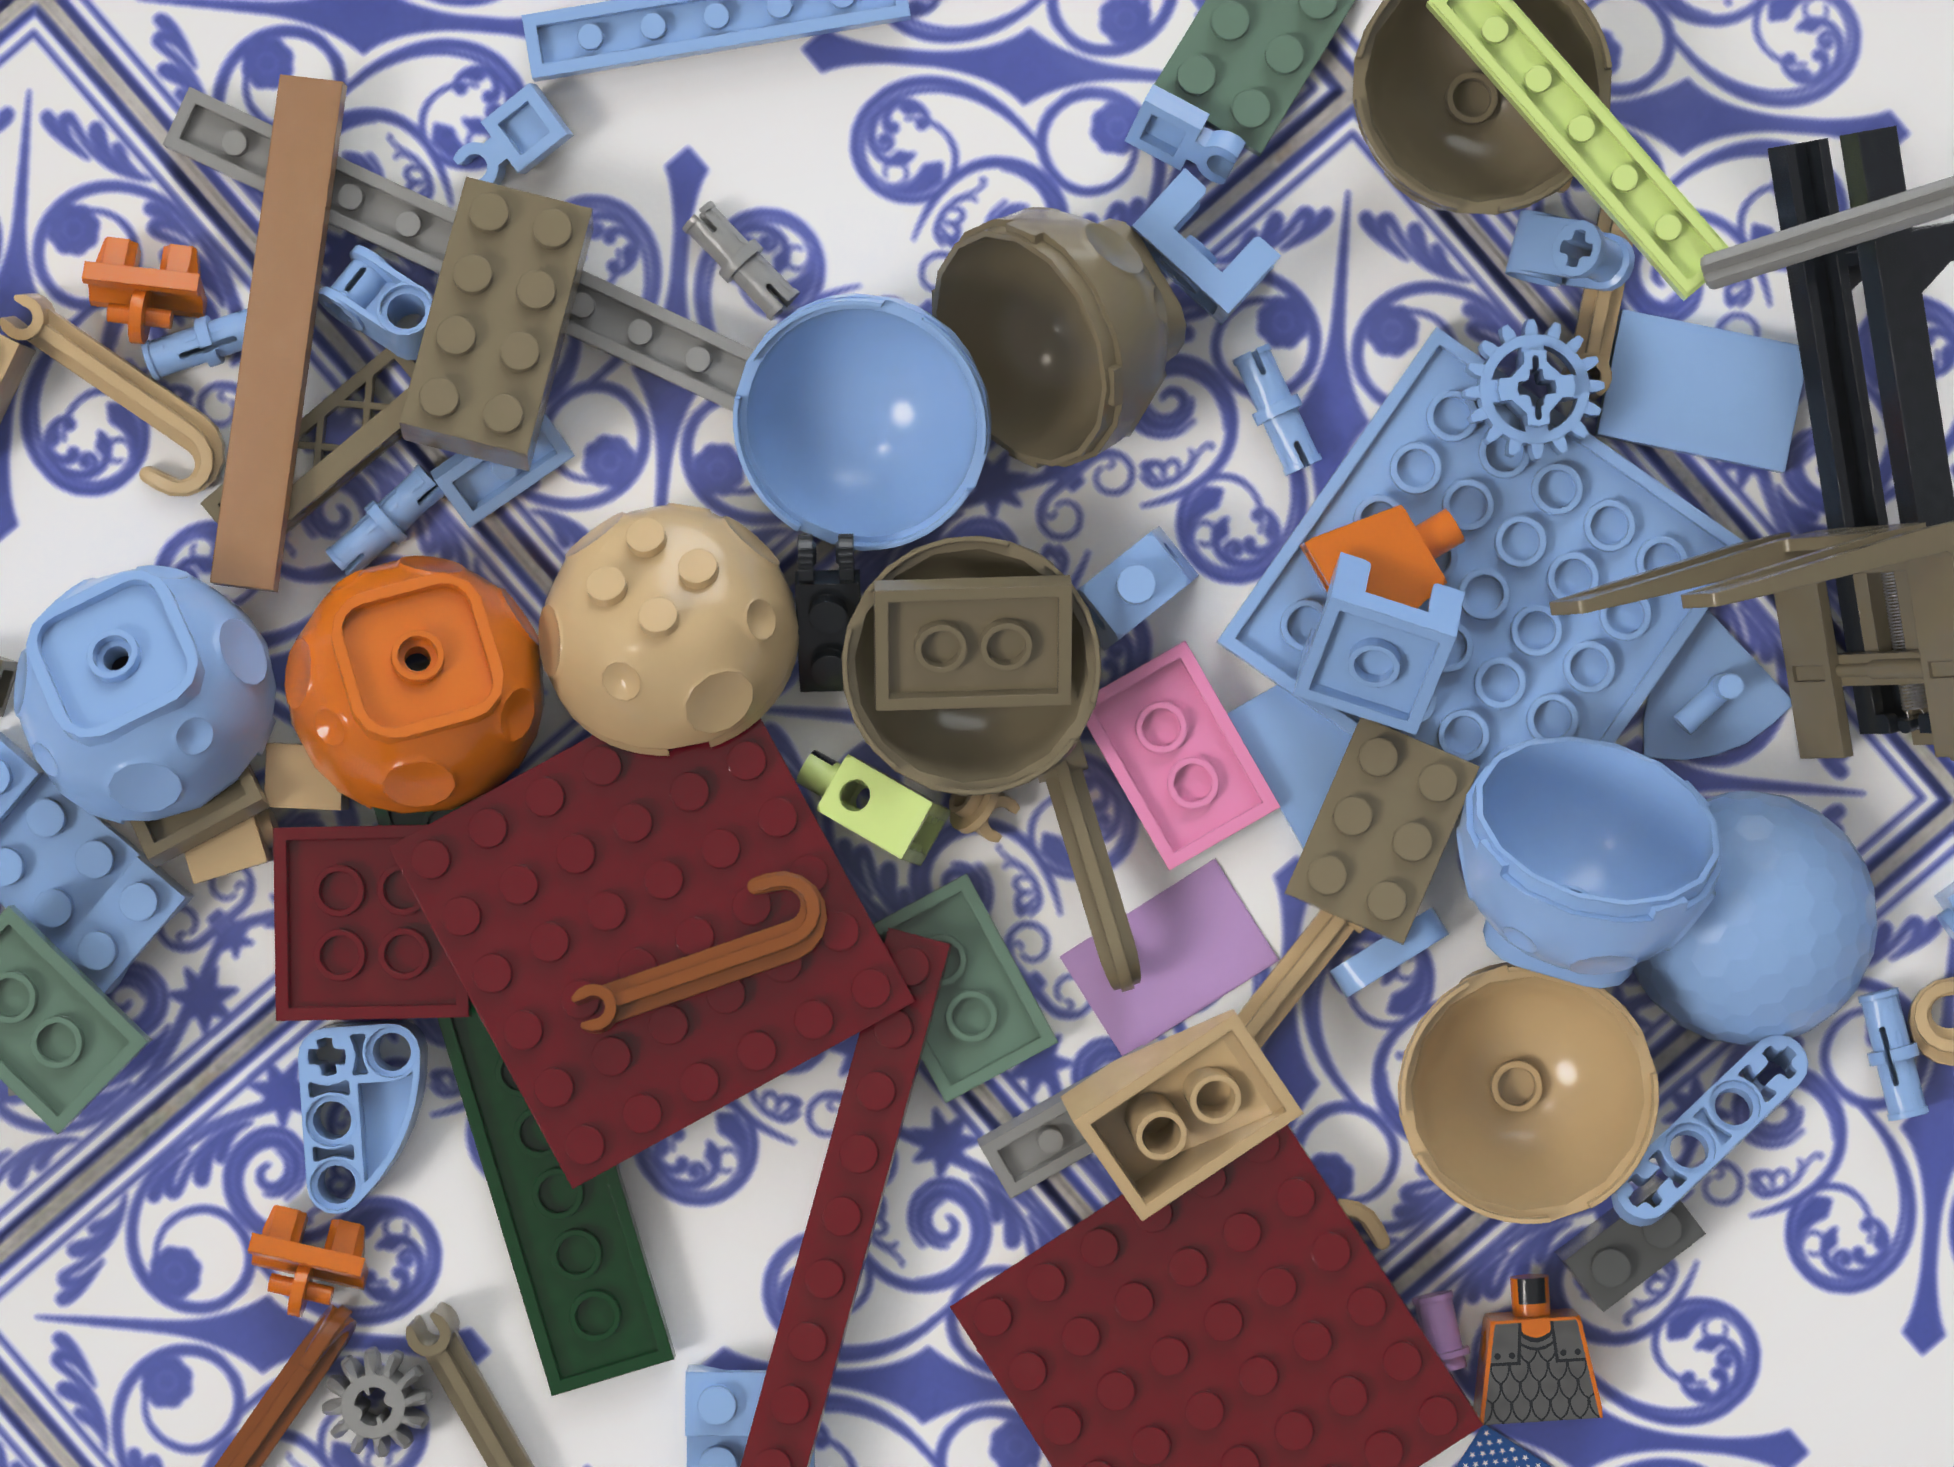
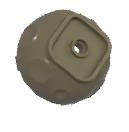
M1031 207L1002 218L992 219L963 233L937 271L935 289L932 290V316L949 327L969 350L987 389L991 410V440L1007 450L1009 456L1036 469L1043 465L1067 467L1099 455L1124 437H1130L1167 376L1165 371L1166 362L1179 353L1185 342L1187 325L1181 304L1140 235L1126 222L1111 218L1095 223L1083 217L1062 212L1059 209Z

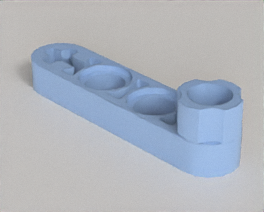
M1771 1035L1762 1039L1647 1148L1638 1167L1628 1180L1611 1195L1613 1208L1619 1217L1631 1225L1640 1227L1652 1225L1662 1219L1780 1104L1788 1100L1807 1074L1809 1063L1806 1052L1800 1043L1784 1035ZM1768 1061L1775 1062L1784 1070L1786 1077L1782 1074H1777L1765 1086L1762 1085L1757 1077L1762 1073ZM1724 1093H1734L1744 1098L1750 1111L1748 1121L1739 1125H1731L1721 1120L1715 1109L1716 1098ZM1682 1135L1692 1136L1699 1140L1705 1151L1703 1164L1693 1168L1683 1167L1678 1164L1671 1155V1141ZM1655 1158L1659 1166L1651 1163L1649 1160ZM1661 1168L1663 1173L1669 1178L1658 1187L1652 1197L1656 1207L1653 1208L1647 1202L1640 1204L1638 1207L1633 1205L1629 1198L1634 1189L1629 1182L1632 1181L1635 1185L1641 1187ZM1673 1181L1680 1183L1681 1186L1676 1188Z

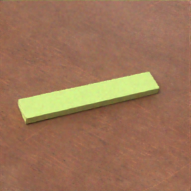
M1513 0L1427 1V9L1683 302L1706 283L1700 266V259L1706 254L1728 248V245Z

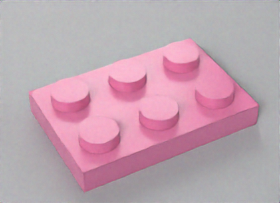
M1186 641L1181 642L1099 689L1096 706L1086 727L1169 871L1280 808L1279 803Z

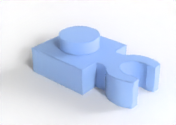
M529 83L481 121L491 137L484 143L471 142L465 144L456 152L453 159L457 165L466 166L474 158L482 156L486 161L487 171L478 180L500 185L505 177L506 166L511 163L517 173L526 174L574 135L538 85Z
M1154 84L1147 94L1125 139V142L1180 171L1186 160H1189L1197 165L1198 170L1204 177L1218 184L1225 183L1246 143L1241 137L1230 131H1212L1204 125L1210 115L1209 113Z

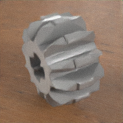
M376 1346L369 1347L365 1351L364 1366L357 1358L348 1355L341 1361L342 1370L346 1377L331 1375L325 1383V1387L330 1392L341 1397L330 1399L322 1405L323 1414L330 1416L342 1414L343 1417L331 1429L330 1433L335 1439L342 1437L349 1429L356 1433L350 1448L351 1452L355 1454L361 1453L367 1445L369 1438L373 1439L374 1451L377 1457H386L390 1452V1437L397 1445L406 1449L414 1441L408 1426L424 1429L428 1424L429 1416L413 1406L430 1402L433 1398L432 1390L426 1388L412 1389L411 1385L424 1374V1370L420 1365L412 1367L405 1375L398 1369L404 1359V1353L400 1350H395L390 1355L386 1366L382 1365L381 1354ZM376 1388L385 1391L384 1403L392 1408L391 1413L388 1408H385L379 1415L372 1414L369 1411L371 1401L363 1396V1392L369 1396Z

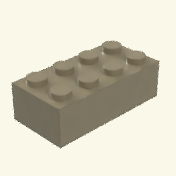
M470 177L465 178L399 422L404 440L525 471L530 470L594 229L592 208Z

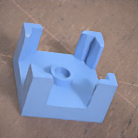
M1184 168L1132 225V229L1140 235L1159 269L1222 325L1272 271L1273 265L1280 259L1281 255L1264 239L1254 237L1226 269L1221 272L1214 265L1218 261L1217 258L1192 235H1188L1185 239L1178 233L1200 207L1199 201L1206 193V187Z
M1341 552L1331 576L1325 607L1316 629L1311 628L1303 648L1293 695L1416 735L1457 638L1465 592L1442 584H1434L1426 612L1366 592L1371 563L1365 559Z

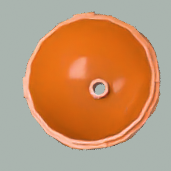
M431 556L402 557L399 560L356 571L339 581L319 603L311 618L296 638L289 652L285 668L284 688L287 703L289 704L291 724L314 767L336 787L339 793L369 809L375 807L401 814L453 810L498 787L516 768L519 769L537 737L545 705L543 665L540 658L538 635L515 600L505 589L498 588L480 575L466 569L462 564ZM418 653L426 656L430 664L422 671H414L407 667L406 659L410 655Z

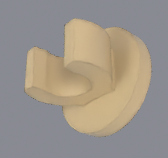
M1003 792L968 796L952 794L949 800V809L951 811L950 823L953 828L963 834L975 831L988 841L999 842L1002 835L989 826L988 819L998 807H1004L1008 811L1017 814L1020 807L1014 799Z

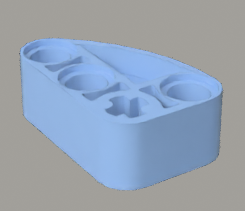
M398 1019L331 1024L313 1031L305 1037L299 1047L298 1068L307 1190L315 1206L326 1213H344L350 1211L363 1201L388 1174L402 1153L415 1127L424 1098L428 1066L426 1038L415 1024ZM387 1033H397L408 1041L411 1054L405 1066L393 1067L387 1064L381 1057L379 1050L380 1042ZM326 1038H332V1044L335 1049L345 1050L346 1059L335 1064L336 1071H331L329 1061L318 1060L317 1049L327 1045ZM326 1102H339L350 1112L351 1126L346 1134H332L322 1125L320 1118L321 1110ZM336 1165L350 1170L356 1182L352 1197L338 1198L329 1192L325 1183V1175L329 1167Z

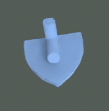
M1709 610L1703 615L1647 697L1643 715V755L1649 758L1682 761L1716 756L1746 744L1771 726L1792 706L1791 698Z

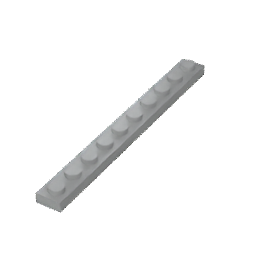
M189 87L162 145L264 193L273 125ZM338 156L329 224L439 275L457 211ZM584 270L582 271L566 331L567 335L733 412L734 399L746 361L754 351L753 349Z

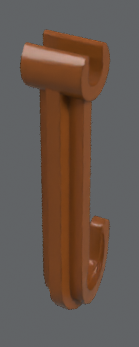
M780 871L766 873L750 879L747 887L753 895L783 890L796 894L801 904L797 916L790 921L604 985H584L577 989L571 998L577 1006L599 999L604 1002L605 1009L600 1017L582 1022L581 1028L585 1032L592 1034L605 1033L620 1021L799 960L811 953L823 938L827 924L824 899L817 887L802 875Z
M331 1304L324 1311L214 1467H262L350 1340L357 1324L356 1320L351 1318L353 1311L343 1304L339 1308Z

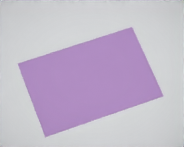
M1216 859L1208 862L1126 914L1137 949L1141 971V981L1134 985L1135 989L1122 992L1121 989L1114 991L1105 975L1092 936L1059 956L1122 1056L1141 1045L1145 1046L1279 961Z

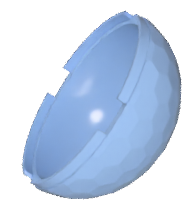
M859 293L833 295L798 308L770 329L746 361L734 399L733 432L738 457L747 479L762 502L779 519L795 531L801 530L807 534H813L814 537L835 545L839 534H853L854 550L859 551L898 547L913 542L941 526L946 520L955 515L976 487L990 449L992 428L988 393L969 350L949 327L918 306L892 297Z
M1737 791L1708 798L1706 800L1711 805L1710 812L1717 821L1722 870L1715 886L1716 895L1693 926L1670 951H1663L1646 961L1638 963L1634 966L1633 972L1649 998L1673 1021L1707 1039L1755 1046L1767 1036L1784 1035L1794 1038L1807 1033L1834 1015L1855 993L1874 955L1878 931L1875 890L1868 868L1850 838L1818 810L1791 797L1756 791Z

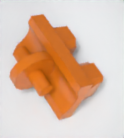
M106 237L96 262H84L82 281L84 284H88L90 305L107 308V322L128 324L130 343L144 345L148 339L150 327L172 329L174 315L194 318L205 316L208 301L201 280L199 255L197 249L193 246L178 244L164 246L160 269L139 267L141 250L138 243L130 239Z
M274 1205L263 1227L262 1234L252 1232L247 1251L248 1254H252V1265L295 1275L293 1278L272 1273L268 1283V1292L289 1296L287 1315L301 1318L308 1301L326 1305L331 1304L334 1287L315 1283L313 1279L364 1290L369 1273L366 1259L364 1258L366 1237L364 1225L341 1219H332L324 1248L302 1244L308 1222L307 1213L293 1208Z

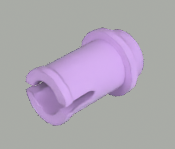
M1452 1290L1438 1291L1412 1298V1303L1415 1305L1418 1323L1449 1371L1467 1367L1465 1355L1470 1353V1347L1462 1345L1452 1299L1454 1297Z

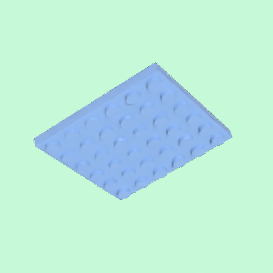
M1436 327L1216 643L1294 696L1293 692L1303 648L1311 628L1316 629L1327 598L1325 588L1299 545L1313 537L1398 505L1404 507L1415 526L1446 508L1456 521L1465 539L1464 543L1435 559L1446 578L1447 583L1445 586L1465 592L1457 638L1417 734L1414 735L1393 727L1389 728L1480 766L1474 779L1475 782L1483 769L1491 763L1494 757L1504 753L1507 746L1530 739L1572 736L1615 743L1709 608L1683 609L1681 594L1711 584L1583 614L1551 615L1549 602L1744 541L1590 433L1582 440H1578L1568 433L1564 435L1568 451L1557 455L1551 449L1549 443L1544 444L1542 459L1538 461H1531L1528 448L1523 445L1512 458L1506 457L1505 444L1507 440L1501 437L1486 445L1482 440L1490 428L1487 423L1482 421L1476 424H1469L1467 420L1474 411L1479 409L1477 401H1470L1461 397L1463 390L1477 385V379L1464 372L1466 365L1470 362L1484 364L1485 360ZM1496 368L1492 380L1508 378L1507 375ZM1521 385L1518 386L1519 395L1530 396L1531 404L1535 406L1536 410V402L1540 398ZM1504 405L1495 406L1501 418L1510 426L1519 430V418ZM1554 408L1550 411L1548 431L1557 427L1566 418ZM1430 598L1417 609L1427 612ZM1294 696L1352 737L1360 719L1359 716Z

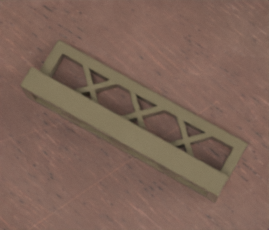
M387 348L384 349L302 418L298 449L314 450L313 468L293 484L286 534L403 437L399 422L408 389L390 404L374 403L376 376L394 361H397L409 377L412 378L415 366L414 360H405L396 356ZM365 386L364 402L349 400ZM339 407L363 409L362 427L340 445L325 443L328 416ZM373 410L380 411L372 418ZM317 426L315 442L300 441ZM324 451L331 452L324 458ZM223 484L200 503L217 524Z

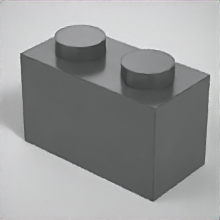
M1656 1175L1653 1176L1645 1185L1632 1193L1629 1198L1630 1202L1636 1207L1647 1202L1655 1208L1656 1205L1652 1197L1664 1180ZM1681 1200L1662 1219L1652 1225L1641 1227L1627 1223L1619 1217L1614 1208H1611L1556 1250L1555 1253L1591 1301L1605 1312L1706 1233Z

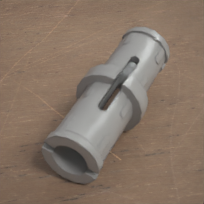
M712 201L707 202L699 209L701 212L699 217L714 232L710 231L695 214L685 223L682 230L689 234L721 267L719 275L727 283L734 280L763 310L766 317L770 321L774 320L783 312V305L767 289H770L786 307L798 297L800 292L793 288L760 254L763 251V247L755 239L748 242L716 208Z

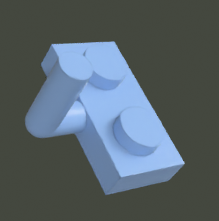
M545 413L529 471L456 453L430 471V473L468 527L471 528L575 455Z

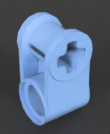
M1521 210L1505 274L1522 281L1550 287L1565 285L1603 292L1613 291L1621 287L1630 278L1634 268L1635 255L1631 244L1625 238L1613 233L1602 232L1597 225L1585 220L1568 219L1532 210Z
M356 245L349 253L352 261L331 287L324 286L319 290L318 301L331 315L346 326L361 331L400 358L416 360L432 304L430 293L423 286L416 284L393 269L391 265L373 251ZM410 314L423 316L422 321L415 327L409 329L396 327L397 322L404 316Z

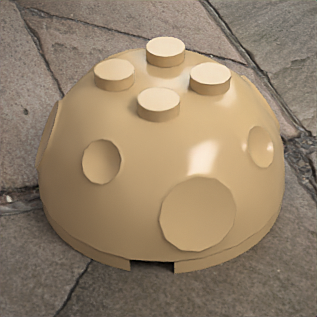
M668 503L667 505L613 515L584 535L565 554V561L548 593L545 606L542 608L539 619L538 641L544 671L547 673L559 700L572 718L585 730L609 745L626 751L645 755L670 756L669 749L708 741L712 748L736 737L757 722L776 702L791 676L798 652L799 634L793 593L780 569V562L774 553L754 533L728 516H718L706 508Z
M1504 962L1489 965L1461 979L1459 984L1444 993L1418 1022L1403 1055L1398 1081L1399 1117L1413 1156L1428 1178L1455 1202L1485 1217L1518 1224L1551 1223V1221L1586 1209H1592L1615 1193L1638 1167L1647 1151L1657 1121L1659 1106L1658 1075L1644 1033L1627 1008L1604 988L1581 986Z

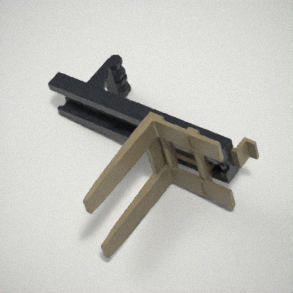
M1897 126L1840 136L1851 208L1906 191ZM1828 138L1768 148L1780 231L1839 212ZM1954 221L1910 227L1786 267L1827 522L1826 530H1815L1791 536L1790 532L1744 541L1609 582L1549 602L1551 615L1583 614L1707 584L1711 585L1681 594L1683 609L1717 607L1774 594L1800 759L1847 758L1854 756L1843 686H1852L1860 734H1891L1899 731L1906 734L1911 732L1913 745H1934L1935 757H1949L1954 761V494L1922 294L1951 261H1954ZM1861 281L1865 296L1900 524L1888 525L1852 290ZM1836 579L1847 653H1837L1826 584L1827 580Z

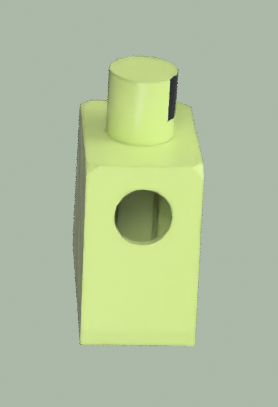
M813 750L802 765L796 780L801 786L822 797L817 807L818 812L899 859L919 866L924 862L951 812L950 809L849 754L840 764L818 750ZM867 788L870 790L869 801L864 808L859 809L856 804L857 796L861 790Z

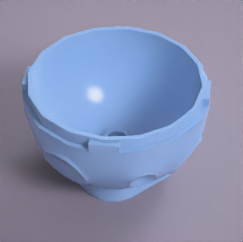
M146 565L100 578L92 577L85 579L55 600L35 620L30 629L26 649L21 652L17 665L14 685V711L20 720L33 757L59 792L83 808L88 814L124 825L125 821H155L201 808L239 780L238 777H240L256 755L262 756L276 723L273 717L276 683L267 642L250 617L239 606L216 589L186 571L165 566ZM128 656V662L124 667L119 670H112V665L118 658Z
M1568 736L1550 739H1540L1538 737L1507 746L1504 753L1494 757L1491 763L1483 769L1466 794L1460 825L1456 828L1460 861L1468 897L1471 901L1475 902L1479 911L1486 918L1483 934L1487 946L1500 959L1512 965L1581 986L1602 989L1621 985L1632 974L1635 965L1663 951H1670L1693 926L1716 895L1715 886L1722 870L1717 821L1710 812V803L1688 780L1684 781L1663 763L1619 744Z

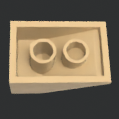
M1234 1009L1114 1060L1060 1096L1073 1123L1141 1221H1144L1304 1114Z

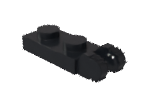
M813 534L798 535V571H795V601L799 634L800 692L844 691L841 656L847 626L861 600L860 569L855 570L853 534H839L838 541L835 543L836 563L839 565V570H815L817 550L816 543L813 541Z

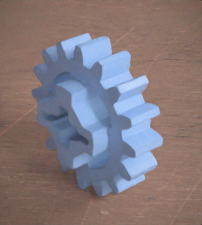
M1527 319L1523 323L1521 336L1518 337L1508 324L1498 330L1501 346L1497 347L1495 344L1484 340L1477 348L1486 361L1484 364L1470 362L1464 370L1468 375L1477 379V385L1463 390L1461 397L1462 399L1477 401L1479 407L1467 420L1469 424H1476L1482 421L1487 423L1490 428L1482 440L1486 445L1497 440L1499 437L1507 440L1505 444L1506 457L1512 458L1523 445L1527 446L1531 461H1538L1542 459L1544 444L1548 443L1551 449L1557 455L1568 451L1564 435L1568 433L1570 436L1582 440L1589 434L1585 425L1580 421L1582 416L1595 418L1601 413L1602 409L1589 401V395L1605 389V384L1603 381L1589 380L1587 373L1599 360L1597 356L1584 359L1578 356L1576 352L1584 340L1580 335L1572 338L1567 343L1559 340L1561 324L1557 322L1551 324L1544 335L1538 334L1535 319ZM1517 350L1518 356L1515 357L1516 369L1508 378L1492 380L1494 371L1500 361L1507 354ZM1547 351L1556 355L1566 365L1570 374L1561 375L1547 362ZM1530 371L1534 375L1536 385L1546 386L1548 391L1547 395L1537 400L1536 410L1535 406L1531 404L1530 396L1519 395L1518 386L1529 380ZM1573 401L1567 417L1557 427L1548 431L1550 411L1559 402ZM1504 405L1519 418V430L1505 422L1498 414L1495 406Z

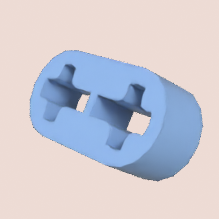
M1433 907L1415 917L1403 945L1383 937L1330 970V973L1345 997L1348 998L1446 937L1449 933Z

